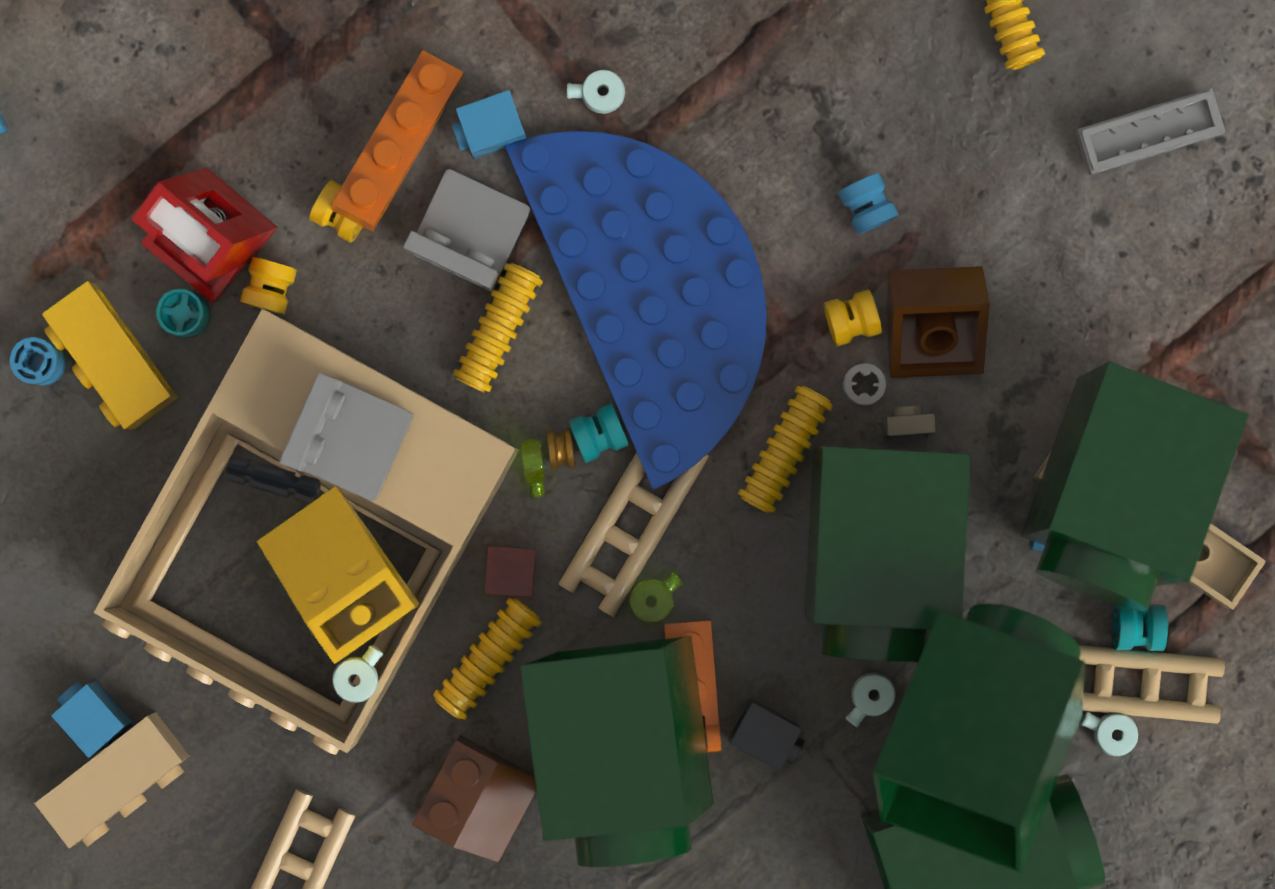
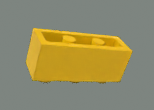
M89 281L85 282L42 313L49 324L44 329L48 338L59 351L68 350L76 361V364L71 367L74 374L88 390L91 387L96 389L104 402L99 404V408L115 428L121 424L124 429L134 430L179 398L97 284Z

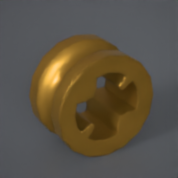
M564 428V431L560 434H556L553 429L547 430L552 471H558L561 465H567L569 469H574L575 458L571 428Z

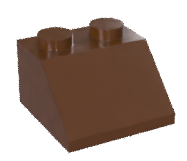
M983 266L888 270L887 326L890 378L984 374L990 302Z
M460 735L446 758L412 826L454 848L499 862L536 792L535 775Z

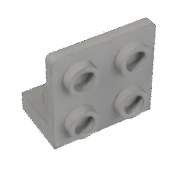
M448 169L442 177L417 233L410 232L403 248L415 257L492 292L531 209L520 201Z
M319 372L279 463L296 471L307 472L367 500L375 501L380 494L413 420V414Z

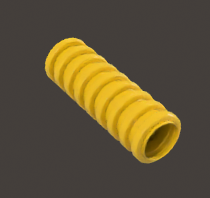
M981 0L987 2V6L984 8L985 13L992 16V20L989 22L990 27L997 29L998 33L994 35L996 42L1002 43L1003 47L999 49L1002 56L1006 55L1008 59L1004 63L1006 69L1016 70L1042 59L1045 51L1043 48H1038L1037 43L1040 41V37L1038 34L1033 35L1032 29L1035 28L1033 20L1028 21L1027 15L1030 14V10L1028 7H1023L1022 2L1024 0Z
M514 263L505 264L503 268L507 271L505 277L500 276L497 283L500 284L498 291H492L491 296L494 299L491 304L486 303L484 307L488 312L485 317L480 316L478 320L481 324L479 330L474 329L472 332V336L475 339L472 344L467 343L465 348L469 351L466 357L461 356L459 359L462 366L460 370L454 369L453 371L456 380L483 393L491 391L492 386L489 385L491 378L496 379L498 373L495 372L497 365L503 366L505 360L501 357L504 352L509 353L511 346L508 345L510 339L515 340L517 337V333L514 330L517 325L522 326L524 322L521 319L523 312L528 313L530 310L527 303L529 299H535L537 294L533 291L536 286L541 287L543 283L539 279L540 276Z
M803 385L802 387L796 386L794 390L797 393L795 400L789 399L787 405L790 406L788 412L783 411L780 418L783 421L781 425L776 424L773 430L776 434L774 438L768 437L766 443L769 447L767 450H761L759 453L762 459L759 464H753L752 469L755 470L753 476H747L745 482L748 485L745 490L740 489L738 491V495L741 496L740 499L767 514L769 512L775 513L777 508L773 505L776 499L782 500L784 496L780 493L782 488H788L791 484L787 479L790 474L796 475L798 471L795 468L797 461L803 462L805 458L802 455L805 448L810 449L812 443L809 442L811 436L816 437L819 433V430L816 429L818 423L823 424L826 420L823 416L826 410L831 411L833 408L828 398Z
M508 598L506 610L500 609L497 612L499 619L496 622L492 620L489 622L488 627L490 630L487 634L482 632L478 636L481 640L478 645L473 643L469 649L472 653L469 656L463 655L460 659L463 663L461 667L455 666L451 670L453 677L451 679L445 678L442 682L444 686L442 691L437 689L433 693L434 700L459 720H466L469 716L468 708H475L478 705L476 698L478 696H485L487 684L493 685L496 682L495 674L497 672L500 674L504 672L505 667L503 664L506 661L512 662L515 658L512 654L514 650L520 651L524 645L521 641L524 638H531L533 634L530 630L533 626L538 628L542 624L539 620L540 617L516 598Z

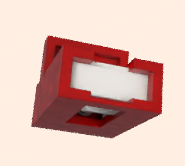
M207 167L158 182L131 219L148 233L141 244L211 303L220 300L244 266L251 262L252 257L258 255L278 228L277 225Z

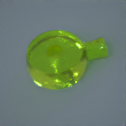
M529 439L521 442L525 479L530 484V495L532 497H541L546 493L543 483L545 471L541 444L538 439Z
M672 573L664 582L656 579H647L639 582L633 588L629 597L632 613L637 619L645 623H658L664 620L673 608L672 592L682 586L683 582L675 573ZM649 596H654L657 599V603L653 607L646 604V598Z

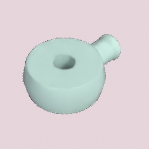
M597 70L589 74L583 84L568 83L567 98H582L590 110L606 114L615 111L622 104L625 98V86L622 79L616 73L610 70ZM602 87L609 90L605 96L598 94V90Z
M370 645L362 658L349 657L341 661L336 666L332 677L336 693L342 699L352 703L362 702L370 698L378 685V674L374 665L382 657L383 652ZM356 674L360 677L359 685L351 683V675Z
M870 672L860 676L855 681L851 691V698L855 707L846 716V720L855 727H858L865 716L877 717L887 713L893 706L896 697L895 688L891 680L877 672ZM873 689L878 691V697L874 700L869 699L868 696L869 692Z
M1087 711L1081 719V726L1094 731L1096 745L1107 755L1123 756L1129 753L1137 743L1138 729L1133 719L1128 715L1108 713L1098 718ZM1119 729L1120 736L1117 739H1113V731Z

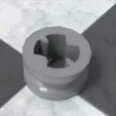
M868 363L857 364L845 374L842 383L843 392L847 399L856 405H871L880 400L885 392V376L875 365ZM856 373L863 377L871 373L875 377L877 383L871 386L876 387V391L871 397L865 392L857 396L852 390V386L857 384L852 382V378Z

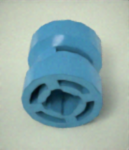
M880 173L857 181L837 193L843 206L850 208L853 219L851 223L857 235L868 232L899 216L894 202L888 201L883 192L886 185ZM872 203H873V205H874V206L869 207V208H867V209L865 208L866 206H868V205H870V204H872Z
M37 337L25 338L18 342L12 349L9 359L11 370L18 379L25 383L40 386L52 385L59 381L67 367L64 351H59L51 341Z

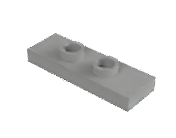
M1210 88L1077 129L1075 133L1088 175L1090 176L1225 134L1226 131L1213 89Z

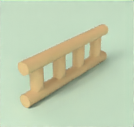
M636 452L558 585L575 593L580 582L585 583L605 595L598 608L608 615L615 617L709 456L706 455L695 466L674 479L665 496L661 499L639 486L645 471ZM628 501L653 515L639 539L615 526ZM604 542L629 555L615 580L591 566Z
M1079 645L1081 649L1079 659L1084 660L1085 664L1096 665L1094 692H1083L1082 711L1219 723L1221 715L1220 705L1205 704L1208 676L1223 677L1225 671L1224 658L1140 650H1115L1108 647ZM1115 667L1142 669L1140 698L1112 695ZM1161 671L1189 674L1187 702L1159 699Z
M296 788L251 889H271L280 869L306 880L302 889H323L356 815L346 809L338 808L334 819L330 820L308 810L307 808L313 795ZM299 826L325 837L314 863L288 852Z

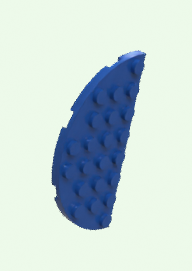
M570 131L530 137L506 145L505 148L652 490H655L695 466L718 444L741 413L753 389L763 355L767 314L764 285L751 242L729 205L705 179L672 155L649 144L624 136L602 132Z

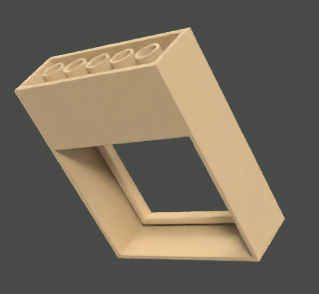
M262 309L94 613L105 619L102 626L108 631L126 639L131 634L147 642L144 649L153 656L167 662L172 657L188 665L186 673L208 685H211L213 680L230 688L228 696L236 702L249 708H253L255 703L272 711L269 718L276 724L290 731H295L297 726L314 735L312 743L321 749L337 755L339 749L348 753L358 744L520 450L279 316ZM319 372L413 414V420L377 500L370 501L339 487V489L355 510L426 548L407 583V586L420 605L380 632L373 646L383 652L382 657L374 665L378 674L376 691L365 701L352 703L343 699L340 705L151 601L237 444L281 469L295 472L296 477L300 478L301 475L318 479L320 481V490L325 493L336 486L307 472L296 471L279 463ZM356 675L352 684L359 685L360 677Z

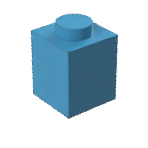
M509 90L456 108L460 121L453 123L452 127L461 151L470 148L474 159L505 149L506 145L526 139Z
M79 681L73 684L57 699L61 707L51 715L88 758L100 753L133 723L97 681L90 682L85 686H82Z

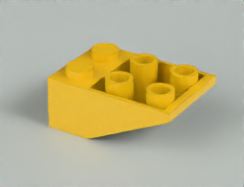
M338 486L333 487L257 541L303 620L334 664L420 605Z

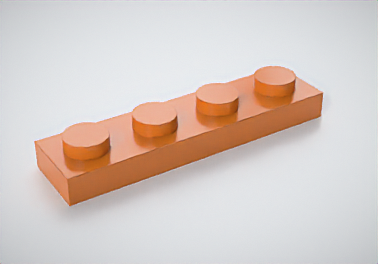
M422 50L331 203L332 211L372 232L375 230L461 83L463 71Z

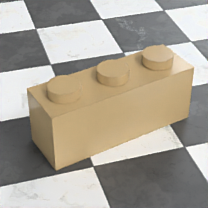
M155 712L141 720L34 804L68 848L73 847L80 841H83L86 847H88L110 830L105 822L112 816L120 812L126 818L147 802L142 793L152 785L157 783L163 789L183 774L184 770L180 764L189 758L190 755Z

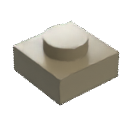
M922 405L894 407V417L883 418L884 437L935 433V415L922 414Z

